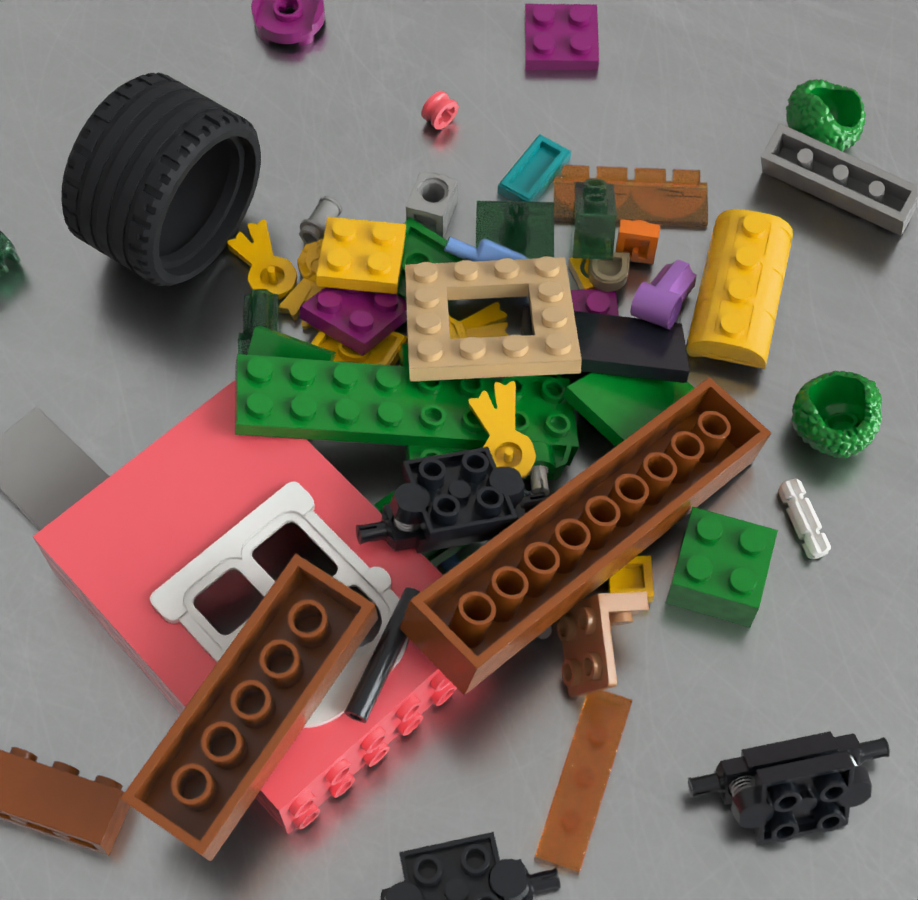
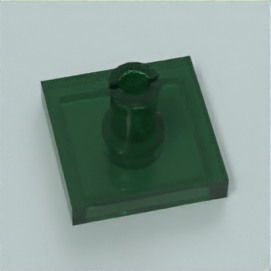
M477 201L476 248L480 241L485 238L523 254L529 259L545 256L554 257V202Z

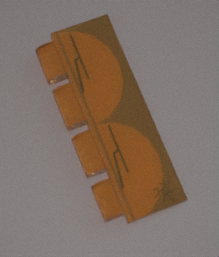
M562 165V177H554L553 221L620 223L621 219L631 221L643 220L659 225L705 227L708 225V183L700 182V170L673 169L672 181H666V169L635 168L634 180H627V167L597 166L596 178H589V166Z

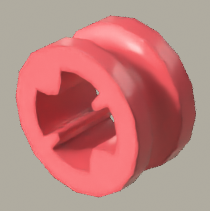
M438 91L426 101L422 108L421 116L426 121H431V125L435 129L440 130L452 122L458 112L459 105L455 100L449 99L447 93Z

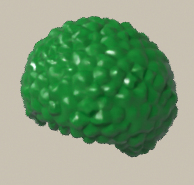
M814 79L813 81L807 80L805 83L797 85L796 89L792 91L788 99L789 104L786 106V121L789 128L842 152L844 149L854 146L856 141L860 140V135L863 133V126L866 122L864 119L866 115L864 104L861 102V96L856 90L846 86L842 87L839 84L835 85L823 79Z
M845 371L824 373L805 383L796 394L792 408L793 415L791 420L793 427L798 431V436L802 437L805 443H809L813 449L818 450L820 453H826L835 458H848L851 455H856L859 451H863L864 448L871 444L875 435L879 432L882 422V397L878 387H876V383L860 374Z

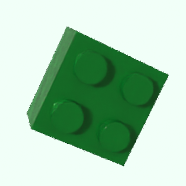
M692 506L666 604L750 628L760 607L778 530Z

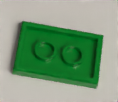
M590 373L567 386L562 397L616 447L693 390L694 387L688 381L687 383Z

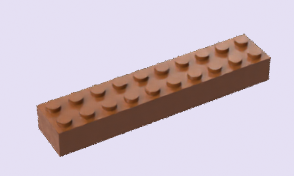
M710 377L413 597L409 601L399 629L463 695H466L691 512L692 506L698 507L750 465L757 457L771 432Z

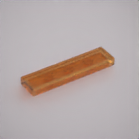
M604 690L587 694L535 854V861L579 876L633 700Z

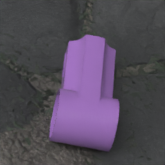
M677 259L672 264H666L651 283L642 282L634 295L630 311L631 315L663 328L671 329L680 313L682 302L695 287L697 275L691 270L690 264Z

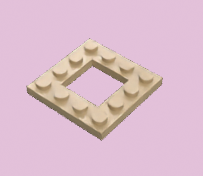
M545 256L537 259L516 260L504 258L494 261L463 260L452 263L422 262L405 265L410 382L581 373L582 359L565 257L554 258ZM528 296L533 335L450 339L448 300Z

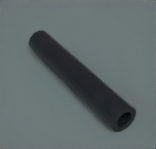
M410 587L404 589L344 711L350 718L366 723L407 638L399 627L409 601L419 594L420 591Z

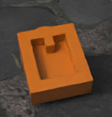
M621 219L615 252L630 253L629 261L653 264L660 225L643 220L631 221Z

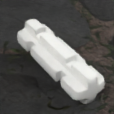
M797 478L780 484L778 493L783 504L789 506L786 511L799 539L805 542L802 546L807 557L817 559L827 555L831 545L826 534L819 531L822 529V526L809 498H804L803 496L806 494L802 482Z

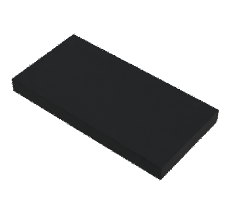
M528 305L522 306L521 336L533 335L530 306ZM574 311L582 359V372L687 383L690 369L682 323H674L671 329H666L640 318Z

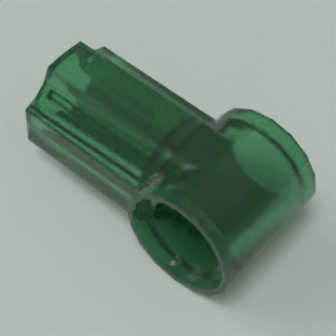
M254 289L250 294L244 295L243 333L238 335V354L247 355L256 326H263L279 332L278 294H273L267 289Z

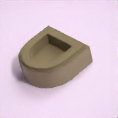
M590 250L588 275L592 285L606 292L621 289L628 279L630 253Z

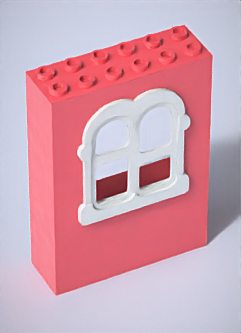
M235 380L33 536L56 576L180 714L247 622L245 621L231 634L222 635L194 606L195 598L229 570L241 572L259 593L265 597L275 581L253 559L252 553L285 524H297L337 565L338 570L333 578L349 588L358 587L376 605L382 619L379 633L373 641L363 647H358L255 797L287 834L295 827L301 830L308 826L320 813L318 807L331 795L337 798L345 793L354 783L355 777L353 775L365 764L371 767L378 763L389 751L390 747L388 744L400 733L403 736L410 734L423 720L421 714L433 703L440 706L456 690L453 683L407 637L366 723L358 722L344 713L404 589L410 587L421 592L442 577L443 574L422 553L417 554L415 548L394 551L385 539L359 544L356 536V525L381 522L382 514L307 439L235 435Z

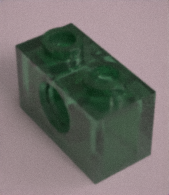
M587 179L584 182H575L572 212L573 258L613 260L617 218L614 184H607L606 181L601 179Z

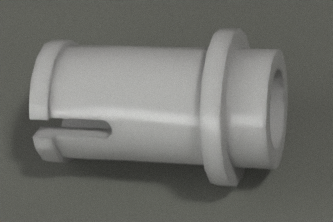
M329 196L320 198L310 217L304 219L300 224L301 231L299 235L306 244L323 239L327 217H338L342 213L343 209L340 203Z

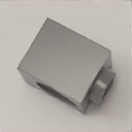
M420 170L406 205V220L410 217L444 238L457 205V180L449 178L444 174H433Z

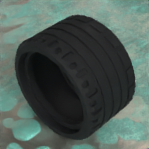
M148 73L124 83L109 94L91 114L81 129L68 157L62 181L61 201L64 220L69 231L76 238L157 286L167 287L191 279L208 267L227 246V241L232 239L247 213L256 190L261 166V151L256 129L247 119L163 73Z

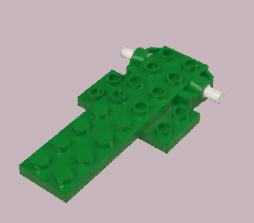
M408 344L401 345L399 352L400 366L237 354L235 364V435L405 445L406 460L483 448L489 435L470 410L468 399L479 398L485 390L496 409L495 382L506 385L514 381L516 383L515 430L530 438L536 454L534 466L528 476L523 478L531 483V495L545 492L546 497L550 493L548 480H557L561 477L566 465H571L579 448L574 407L562 397L566 387L570 385V379L563 378L561 374L410 382Z

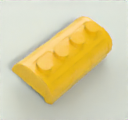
M745 209L726 210L718 215L713 228L686 344V351L690 357L701 358L703 356L761 369L766 368L793 238V230L788 222L771 214Z

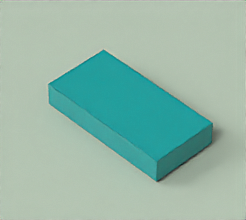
M539 134L498 184L497 193L530 210L569 162L571 151Z

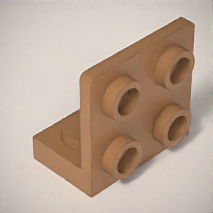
M647 592L596 594L583 599L557 620V634L562 641L564 652L562 678L568 687L569 697H579L617 685L611 636L612 626L633 623V615L649 610Z

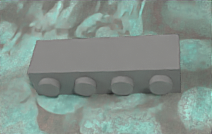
M780 123L761 155L763 173L902 236L918 207V185Z

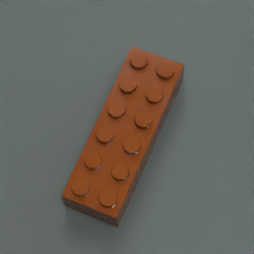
M295 553L120 799L211 862L378 620L376 605Z

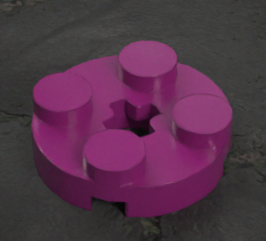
M252 0L251 4L253 22L258 36L262 40H270L275 43L307 45L313 41L314 34L321 29L325 19L323 0ZM287 8L294 9L292 14H282L280 12H286Z

